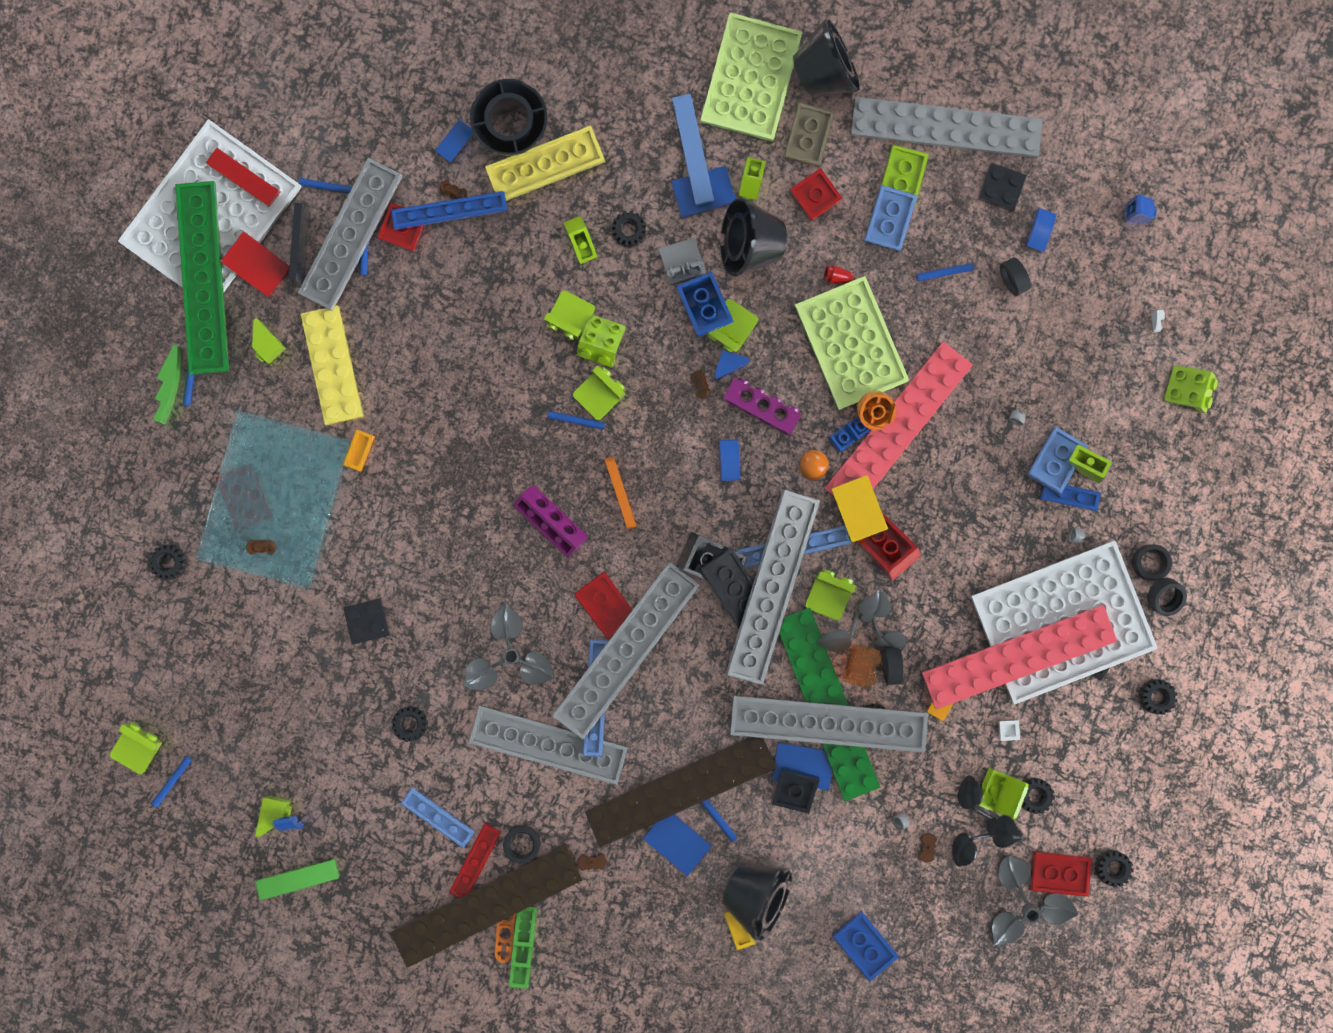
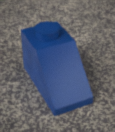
M1136 195L1126 203V223H1149L1156 217L1157 208L1154 206L1153 199L1143 195Z

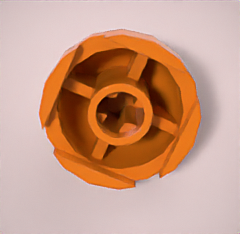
M881 391L866 393L857 404L859 420L866 428L871 430L884 429L883 427L887 424L890 425L896 416L897 408L894 401L888 394Z

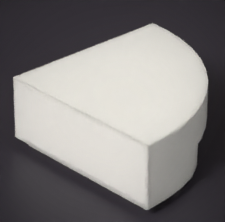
M1157 310L1151 314L1153 332H1160L1162 330L1161 320L1165 318L1164 310Z

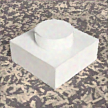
M1019 720L998 721L1000 741L1020 740Z

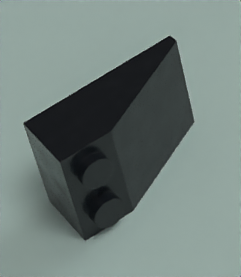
M691 532L676 567L706 580L699 568L726 550L727 547ZM734 551L744 566L748 557Z

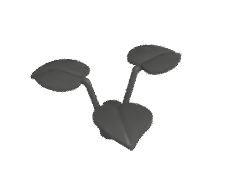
M881 589L858 602L859 612L855 613V620L850 634L844 629H837L817 640L820 646L833 652H841L848 649L852 645L850 638L853 637L860 618L863 622H873L879 637L873 644L879 652L883 653L886 648H900L903 650L906 647V637L898 631H889L884 635L880 633L875 617L882 618L891 612V603Z
M503 605L496 611L490 624L491 633L496 639L505 638L507 649L502 654V660L490 666L488 660L483 658L472 660L465 671L463 685L466 688L483 690L494 685L498 676L493 669L503 663L512 665L519 662L523 664L519 673L522 680L527 684L537 685L554 678L551 664L542 654L530 652L526 655L525 661L519 659L518 652L511 649L509 638H515L521 633L523 623L520 616L508 605Z
M1011 855L1006 856L1001 861L998 877L1005 888L1010 889L1017 886L1025 905L1022 907L1023 916L1017 915L1014 917L1010 912H1002L995 916L992 921V934L995 945L1009 944L1023 935L1025 925L1019 919L1034 924L1040 920L1042 915L1047 923L1060 925L1078 916L1074 904L1063 894H1048L1044 899L1045 905H1041L1039 909L1033 903H1029L1020 884H1024L1029 880L1031 875L1030 868L1024 860Z

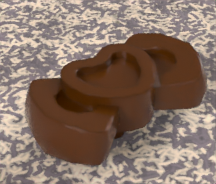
M448 180L440 183V193H444L451 199L465 198L467 195L465 188L459 189L457 185H451Z
M701 370L694 371L690 379L694 381V387L697 389L696 397L706 398L710 395L711 390L708 388L705 373Z
M251 539L247 542L246 550L251 555L256 552L259 554L266 552L269 555H273L276 545L272 540L260 541Z
M927 833L921 836L923 841L921 848L923 851L918 855V858L925 863L934 860V848L937 841L935 835Z
M602 853L596 857H586L582 854L578 858L577 864L582 871L586 869L603 870L606 867L607 860Z

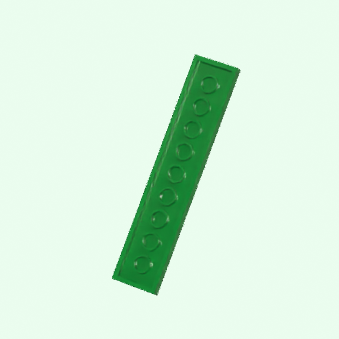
M214 181L175 184L189 374L229 372L216 183Z
M806 608L784 617L779 636L805 702L849 706L827 649L817 643V640L822 636L811 608ZM821 743L844 802L881 788L865 747Z

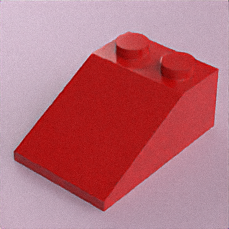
M883 514L888 529L856 542L879 569L893 581L918 560L921 555L918 546Z

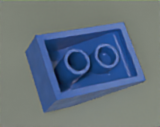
M712 272L676 286L684 309L698 337L734 322Z

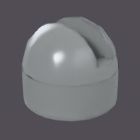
M1019 409L1012 411L1009 421L1015 425H1023L1025 413L1023 411L1019 413Z
M1072 528L1069 541L1075 544L1082 543L1086 537L1085 532L1078 528Z
M898 814L893 817L894 826L900 831L910 825V820L907 819L906 814Z

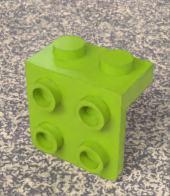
M563 290L550 314L547 312L544 318L547 324L546 327L553 331L558 329L564 333L565 337L571 340L574 338L579 340L587 321L590 320L595 311V306Z
M729 298L725 303L734 322L709 332L707 336L713 341L719 340L722 342L723 347L729 352H737L758 323L759 318Z
M592 315L590 320L587 321L579 340L576 356L612 368L626 327Z
M597 365L592 370L593 374L573 392V397L596 420H601L625 396L623 391L625 387L618 380L614 382L610 378L611 373L604 366L600 368Z
M1176 365L1173 367L1164 399L1169 403L1194 407L1198 412L1206 414L1207 409L1212 405L1213 399L1211 396L1213 390L1217 388V377L1212 371Z
M824 569V572H818L805 607L838 621L841 619L850 595L854 593L856 586L852 584V580L845 577L838 579L834 577L835 573Z
M136 723L122 724L119 732L122 734L112 749L110 757L141 775L145 773L163 742L158 740V737L153 733L143 731Z
M988 768L981 786L983 797L979 806L1001 815H1008L1015 820L1027 793L1028 783Z

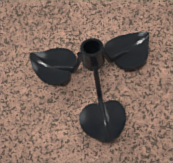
M968 775L959 787L958 802L962 808L970 809L972 807L974 811L991 821L986 826L987 834L976 835L971 838L964 832L957 835L952 845V856L958 867L968 866L975 860L977 847L973 841L976 839L992 837L995 846L1007 848L1016 844L1024 837V834L1010 816L1001 815L996 820V817H992L976 807V805L982 802V789L973 776Z

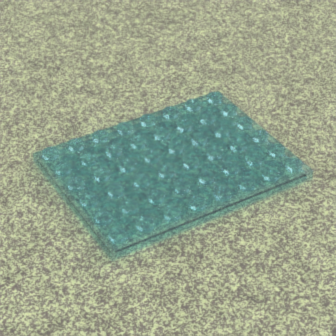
M237 411L196 560L311 589L351 441ZM251 539L260 541L272 540L275 542L276 550L273 555H269L266 552L263 554L256 552L251 555L246 550V545Z

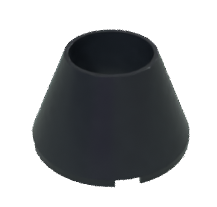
M828 19L819 25L794 54L793 63L796 72L810 95L857 92L860 90V82L854 63L850 62L847 55L848 49L831 20Z
M500 79L486 85L479 92L470 110V124L476 139L487 150L498 155L514 156L529 151L541 140L547 126V109L543 98L535 88L517 79ZM515 111L527 117L526 126L518 134L505 136L494 130L496 120L506 112Z
M745 198L735 199L729 205L721 229V234H724V245H720L721 259L726 272L732 276H739L778 262L783 257L787 244L785 223Z
M741 865L731 875L723 894V905L753 940L757 942L763 941L765 939L763 936L765 932H771L777 923L790 893L787 886L788 882L793 880V872L788 867Z

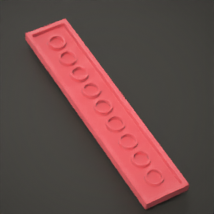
M943 341L894 401L897 410L893 422L890 425L884 426V429L871 430L824 490L834 497L832 488L868 475L874 489L973 364Z
M1100 605L921 673L934 708L939 709L1118 641L1104 605Z

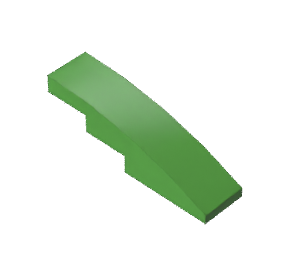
M175 344L157 376V379L163 381L155 397L161 404L153 420L164 425L174 406L182 372L183 349Z
M335 859L256 880L255 885L259 900L338 879L339 874Z
M529 907L517 913L509 979L510 988L528 989L537 907Z

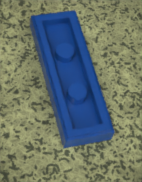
M1043 485L1040 499L1096 512L1101 492L1066 485L1062 494L1059 495Z

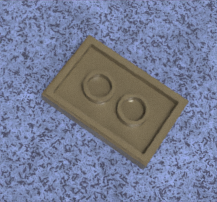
M798 102L784 158L820 168L835 112Z

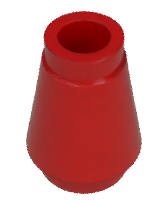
M833 264L831 266L827 265L824 272V280L828 281V283H849L853 280V272Z

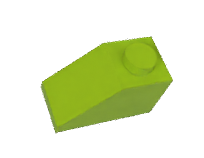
M747 157L739 196L757 200L766 161Z
M578 216L564 222V227L579 263L582 264L597 258L598 256L582 217Z
M255 318L253 320L252 348L256 351L254 355L261 362L265 361L270 364L286 348L259 319Z
M1077 444L1068 461L1081 475L1098 484L1105 478L1112 464V461Z
M272 796L263 798L255 837H260L274 828L273 821L275 819L290 816L292 806L289 805L290 800Z

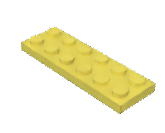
M588 126L534 147L525 153L485 166L494 191H504L507 201L605 162L592 127Z
M335 306L333 311L324 308L302 313L303 328L325 425L364 417L339 306Z

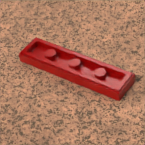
M218 148L214 150L206 162L207 165L268 207L272 205L280 194V191Z
M484 823L449 894L459 898L472 891L502 831Z

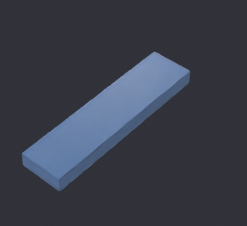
M413 787L401 802V805L462 848L466 846L475 833L473 829Z

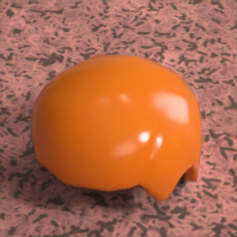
M809 450L801 458L799 471L809 481H817L825 476L829 461L821 451Z

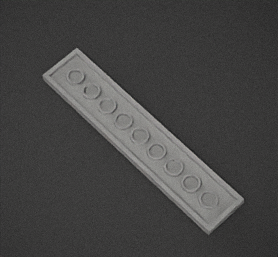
M855 97L850 136L1037 158L1040 150L1043 119Z
M782 490L725 674L763 685L817 513L819 500Z
M669 562L552 716L584 740L700 587V584Z
M734 696L730 735L925 752L928 713Z

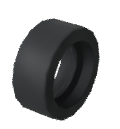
M1013 257L1000 265L1002 279L1013 295L1018 296L1031 288L1029 275L1017 258Z
M1151 544L1142 546L1133 556V570L1137 576L1144 580L1156 581L1162 579L1171 570V555L1161 545ZM1150 551L1160 554L1163 560L1162 569L1155 574L1147 573L1141 565L1143 555Z
M1168 577L1154 582L1147 594L1149 606L1162 616H1172L1178 613L1184 607L1187 600L1185 587ZM1169 588H1175L1173 599L1168 604L1159 606V599L1164 591Z
M900 648L884 649L883 671L886 685H899L903 683V657Z
M521 825L510 829L503 842V850L506 857L518 864L532 861L539 852L541 845L540 837L529 826ZM518 833L529 835L533 841L532 851L525 856L516 855L510 846L511 839Z

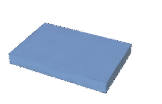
M881 185L864 241L901 251L917 195Z
M1055 426L1027 476L1055 493L1062 494L1075 471V468L1068 462L1077 444L1086 449L1088 445Z

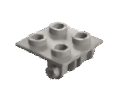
M695 237L659 248L670 285L706 274L704 261L701 259Z

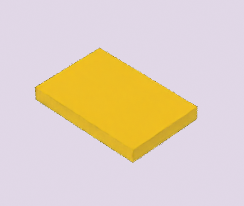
M868 475L832 488L852 542L888 529Z

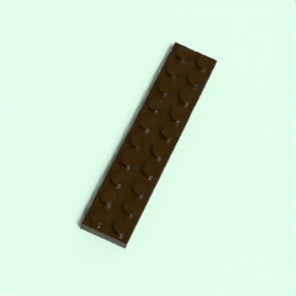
M750 737L585 811V814L599 848H602L777 769L764 738Z
M564 845L390 933L406 968L583 881V878L567 845Z

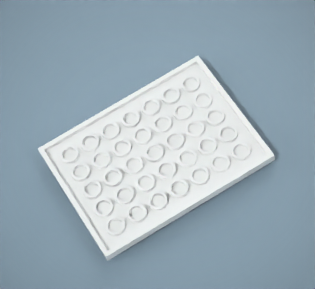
M209 119L118 240L119 243L182 288L175 184L214 181L216 183L221 260L243 231L261 243L302 188L296 181ZM216 148L280 191V194L270 207L206 164ZM221 263L223 291L225 292L237 274Z
M1111 541L971 596L990 647L1100 605H1104L1118 642L1006 683L1005 686L1014 705L1158 649L1116 541Z

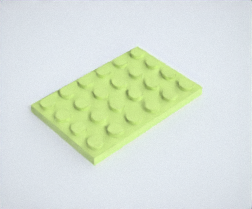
M729 13L700 122L773 142L794 66L793 56L798 51L803 32Z
M865 276L795 304V309L838 411L858 403L866 393L871 391L885 392L909 382V378Z

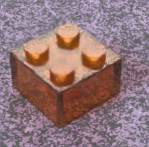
M852 644L844 682L871 689L877 680V674H875L876 666H880L882 655L879 654L880 650Z

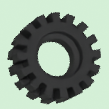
M624 211L623 214L619 213L617 218H614L612 224L613 238L622 247L628 246V248H632V246H638V243H641L646 235V224L642 216L640 217L638 213L634 214L633 211H629V213ZM625 223H633L636 226L635 234L632 236L624 235L621 231L622 226Z
M161 545L159 548L156 547L154 549L155 552H151L150 555L152 557L148 559L151 565L148 566L152 569L151 573L156 575L155 577L172 580L178 578L179 575L184 573L182 571L186 570L185 563H187V560L184 558L186 555L176 546ZM166 555H171L175 561L173 568L170 570H165L161 565V560Z
M1150 680L1147 684L1143 685V689H1140V704L1152 714L1164 715L1166 712L1170 713V709L1175 708L1174 703L1178 701V699H1175V696L1178 695L1177 692H1174V686H1171V683L1164 680ZM1155 690H1161L1165 694L1164 702L1159 705L1153 703L1151 699L1152 693Z
M412 706L398 710L391 721V728L395 732L394 735L398 736V739L404 740V742H412L422 737L425 731H427L428 725L427 716L424 715V711ZM408 716L415 718L417 721V727L414 731H406L403 728V720Z
M1039 778L1024 780L1025 783H1028V790L1021 805L1022 808L1034 814H1043L1045 810H1050L1049 806H1053L1052 800H1055V796H1053L1054 790L1051 789L1052 786ZM1035 788L1040 789L1043 793V798L1038 803H1032L1029 799L1030 791Z
M1108 850L1107 853H1102L1103 856H1098L1099 861L1095 862L1097 866L1095 872L1098 873L1097 876L1102 882L1113 887L1124 886L1123 883H1129L1128 879L1133 877L1131 872H1134V869L1131 868L1133 864L1129 861V857L1116 850ZM1117 861L1121 865V871L1116 876H1111L1107 871L1109 863Z

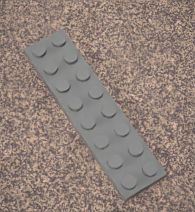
M367 158L298 291L300 295L333 311L403 177L400 173Z
M481 705L478 708L469 743L616 785H618L628 750L627 746L603 740L602 757L583 756L584 740L572 731Z

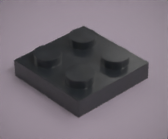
M991 162L978 200L1014 212L1027 175Z
M382 598L343 607L352 645L390 636Z
M782 768L772 798V805L809 814L820 781L819 777Z

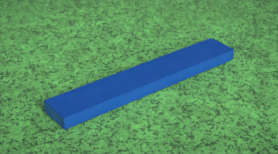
M501 191L393 209L391 213L394 229L398 230L506 212L508 209L505 192Z

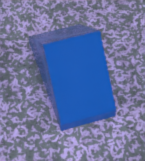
M722 350L714 380L718 381L750 363L749 358Z

